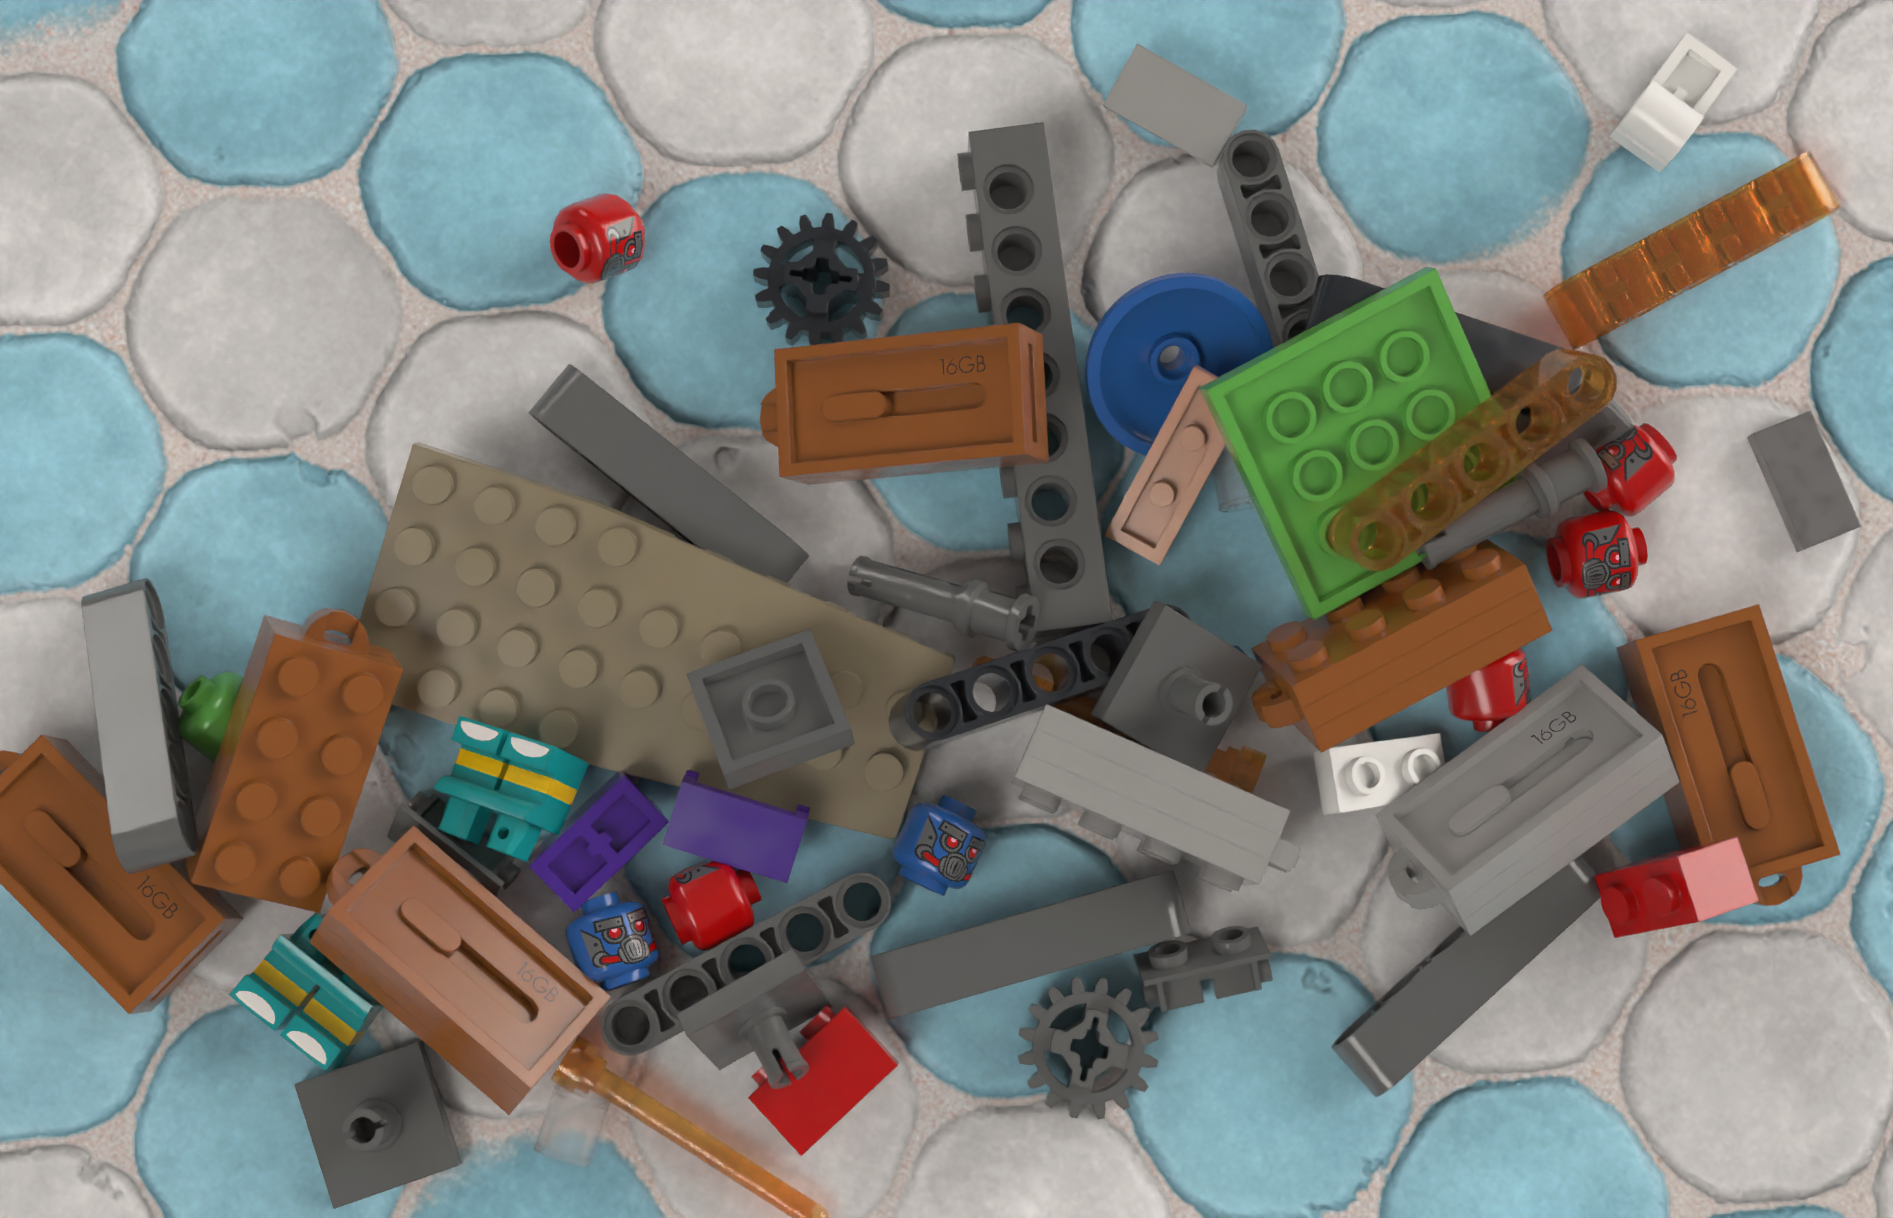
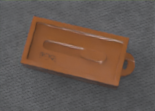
M1021 323L774 349L776 388H773L766 394L760 404L762 405L760 425L763 432L761 434L766 441L778 447L779 477L812 485L1049 463L1043 336Z
M1486 539L1438 564L1432 570L1427 569L1420 562L1315 620L1308 618L1302 622H1288L1273 629L1267 635L1266 641L1251 648L1257 662L1263 665L1261 671L1266 680L1264 684L1253 692L1251 698L1259 720L1268 723L1270 728H1281L1293 724L1322 753L1553 630L1526 564Z
M1757 604L1616 647L1636 711L1662 734L1680 781L1663 794L1680 849L1738 837L1759 900L1752 904L1760 906L1780 905L1794 897L1799 891L1803 879L1802 866L1841 854L1760 605ZM1774 874L1779 876V880L1774 884L1765 887L1759 886L1761 878Z
M324 608L310 615L303 625L264 615L195 820L198 853L183 859L191 883L320 913L327 894L326 883L329 873L339 859L403 672L402 666L390 649L369 644L366 629L355 615L343 609ZM325 631H338L344 633L348 637L346 638Z
M41 734L23 753L6 750L0 751V884L128 1014L151 1012L244 918L214 888L191 883L183 859L134 874H128L123 869L113 845L104 777L66 739Z
M414 825L384 855L375 850L365 848L354 849L339 858L329 873L326 891L329 901L333 906L327 911L310 943L508 1115L512 1113L611 998L609 994L588 978L586 974ZM358 872L363 874L355 884L352 885L348 882Z

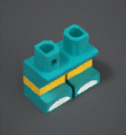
M459 715L451 740L461 744V748L451 775L442 776L433 788L449 796L438 830L479 845L491 812L498 815L486 847L527 862L541 830L559 835L589 763L555 746Z
M316 912L295 933L280 934L273 943L272 950L251 974H246L229 996L272 1030H283L280 1034L282 1038L324 1071H330L341 1067L383 1006L310 943L326 915L323 912Z

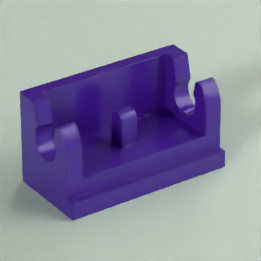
M687 769L679 788L663 845L788 883L808 820L810 807L798 804L796 812L778 808L698 783L699 773Z
M622 770L621 772H616L564 821L559 835L552 833L530 854L528 864L544 883L575 912L669 823V820L663 815L661 809L637 787L633 779Z

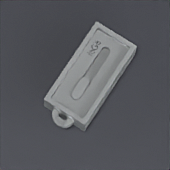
M1580 665L1528 703L1516 715L1506 719L1376 814L1395 853L1388 865V877L1397 897L1410 904L1411 908L1420 910L1433 908L1440 904L1471 936L1680 782L1662 734L1585 666ZM1415 877L1419 882H1414L1412 878Z
M1047 704L1039 717L1011 782L1023 788L1018 799L1052 814L1057 812L1059 805L1065 806L1082 814L1077 825L1111 840L1118 838L1120 831L1141 840L1137 848L1138 852L1167 865H1178L1181 858L1200 866L1196 875L1197 878L1229 892H1232V890L1239 892L1241 885H1260L1267 866L1286 873L1287 871L1291 872L1300 857L1298 853L1301 848L1280 838L1291 812L1290 810Z

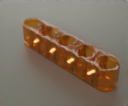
M1811 151L1806 152L1568 278L1547 291L1542 297L1574 351L1809 227L1839 209L1842 204Z
M1557 349L1546 354L1342 507L1333 517L1329 526V541L1333 550L1340 557L1371 571H1385L1395 566L1604 409L1613 399L1617 389V376L1613 366L1603 357L1571 349ZM1580 366L1582 383L1577 392L1571 395L1568 389V380L1571 373ZM1529 405L1531 410L1530 424L1523 433L1518 434L1516 429L1517 416L1525 406ZM1478 444L1480 450L1479 462L1471 472L1466 474L1464 457L1471 446ZM1426 483L1428 487L1427 502L1421 510L1413 512L1411 507L1412 495L1419 485ZM1375 522L1377 527L1376 539L1369 549L1361 552L1358 546L1359 535L1366 525Z

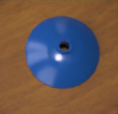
M1175 273L1145 281L1122 295L1108 309L1092 335L1085 362V383L1091 405L1103 426L1116 440L1127 448L1146 456L1193 368L1197 365L1218 377L1273 349L1269 329L1264 318L1253 303L1238 289L1218 278L1197 273ZM1170 346H1177L1179 348L1178 355L1173 361L1168 363L1160 362V356L1164 349Z

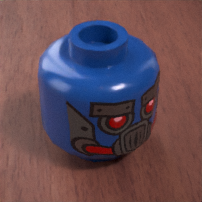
M942 795L937 806L927 802L915 804L893 847V856L897 863L902 865L898 875L942 896H945L948 888L961 889L965 887L987 843V836L984 830L972 822L977 811L945 795Z
M617 892L587 900L580 907L583 916L571 921L565 930V936L575 966L605 992L650 977L648 967L657 961L659 948L644 905L635 901L620 903Z

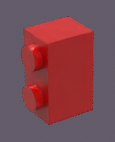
M1738 837L1652 856L1594 875L1601 896V906L1605 916L1608 918L1614 938L1701 922L1759 901Z
M847 1005L837 1014L826 1006L799 1031L807 1041L799 1049V1052L809 1065V1071L797 1081L793 1072L788 1070L783 1058L780 1062L792 1083L791 1085L780 1089L771 1088L763 1067L751 1076L759 1087L748 1099L800 1156L808 1151L899 1064V1061Z

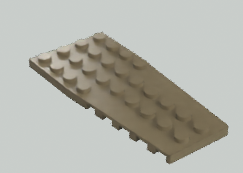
M420 442L412 445L359 619L366 629L369 644L390 649L403 668L392 701L393 705L455 726L460 715L555 746L588 762L589 765L617 772L623 770L625 774L680 787L688 769L699 773L698 783L791 812H796L798 804L810 807L808 819L888 839H894L898 834L925 750L914 751L904 748L895 740L889 727L891 708L898 699L921 684L950 675L956 660L955 656L949 652H940L908 638V635L888 626L884 628L849 613V609L830 601L826 603L791 588V584L770 575L763 576L733 563L734 560L709 549L703 550L677 539L676 535L607 505ZM811 629L850 724L855 744L728 789L686 673ZM915 702L913 715L916 723L922 729L932 732L937 717L934 710L925 703Z

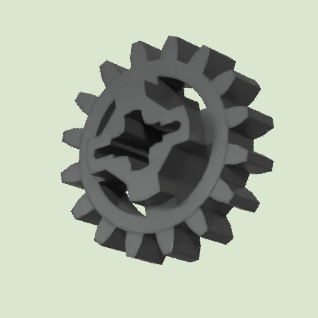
M1073 977L1070 985L1071 994L1063 996L1058 989L1050 986L1047 988V992L1052 1004L1047 1009L1036 1004L1029 1006V1011L1038 1020L1035 1028H1019L1018 1035L1032 1042V1050L1018 1055V1060L1020 1064L1036 1065L1038 1071L1031 1075L1027 1080V1084L1031 1089L1047 1084L1050 1090L1044 1103L1048 1107L1053 1108L1064 1098L1069 1100L1068 1111L1071 1118H1078L1083 1104H1091L1096 1117L1102 1119L1105 1118V1102L1113 1099L1118 1106L1126 1110L1130 1106L1125 1091L1130 1086L1143 1092L1147 1090L1149 1086L1138 1075L1141 1067H1157L1158 1060L1144 1053V1045L1155 1042L1159 1037L1156 1031L1141 1030L1139 1023L1145 1020L1150 1013L1147 1007L1142 1006L1131 1011L1126 1007L1131 996L1129 989L1122 988L1112 998L1107 995V979L1099 977L1094 984L1093 991H1085L1080 977ZM1085 1003L1081 1019L1065 1029L1050 1027L1055 1018L1064 1010ZM1109 1009L1114 1011L1126 1025L1131 1045L1115 1041L1107 1028ZM1095 1017L1093 1027L1096 1030L1095 1038L1105 1046L1103 1056L1092 1055L1089 1065H1085L1083 1076L1080 1077L1082 1072L1080 1055L1073 1049H1070L1073 1039H1084L1087 1029H1091L1092 1021ZM1044 1050L1063 1056L1070 1067L1067 1086L1061 1083L1050 1071ZM1112 1066L1125 1068L1121 1076L1105 1088L1091 1091L1096 1076Z

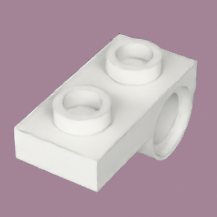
M1687 32L1609 137L1660 173L1699 126L1704 118V114L1738 68Z
M1440 733L1334 747L1322 753L1319 750L1313 752L1323 816L1388 806L1445 765Z

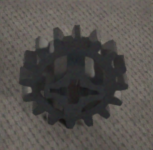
M833 213L825 214L821 227H813L806 214L800 216V232L794 235L781 225L777 228L781 246L777 249L763 244L760 249L762 258L770 264L769 268L761 267L753 271L754 281L760 285L768 286L767 289L755 295L758 308L774 307L766 318L767 326L774 330L786 324L788 327L785 339L786 343L791 346L798 342L802 335L809 338L810 345L822 344L823 339L831 338L833 343L845 342L844 334L850 331L857 338L864 340L867 337V331L863 320L867 317L871 320L881 321L883 318V309L874 302V299L890 297V284L875 279L889 271L887 258H870L878 248L876 238L870 236L860 242L856 240L858 222L854 220L846 224L842 231L835 229ZM813 246V250L800 261H789L799 251ZM838 248L853 256L863 273H858V269L847 268L838 258ZM819 272L830 273L832 284L827 285L825 294H815L812 282H817ZM781 293H786L787 297L798 298L806 308L805 319L795 314L786 305ZM846 303L856 304L849 313L831 321V315Z

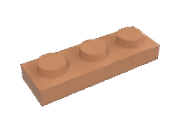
M1197 365L1191 371L1104 536L1159 566L1165 559L1226 446L1200 391V387L1215 380L1218 376Z

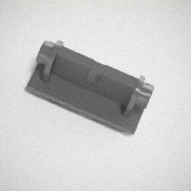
M420 791L411 799L408 805L402 803L398 807L387 835L394 843L414 825L496 897H498L502 888L506 890L520 874L522 869L513 863L514 857L486 847L490 837L484 832L479 845L471 842L464 845L457 837L438 830L446 803L436 794L428 797Z
M1229 926L1215 931L1208 938L1186 943L1179 940L1163 941L1153 945L1146 952L1133 954L1143 982L1141 989L1147 1009L1159 1007L1161 1013L1203 1003L1204 997L1201 980L1212 978L1214 993L1217 999L1262 990L1261 983L1273 980L1268 960L1271 958V952L1258 926L1252 928Z

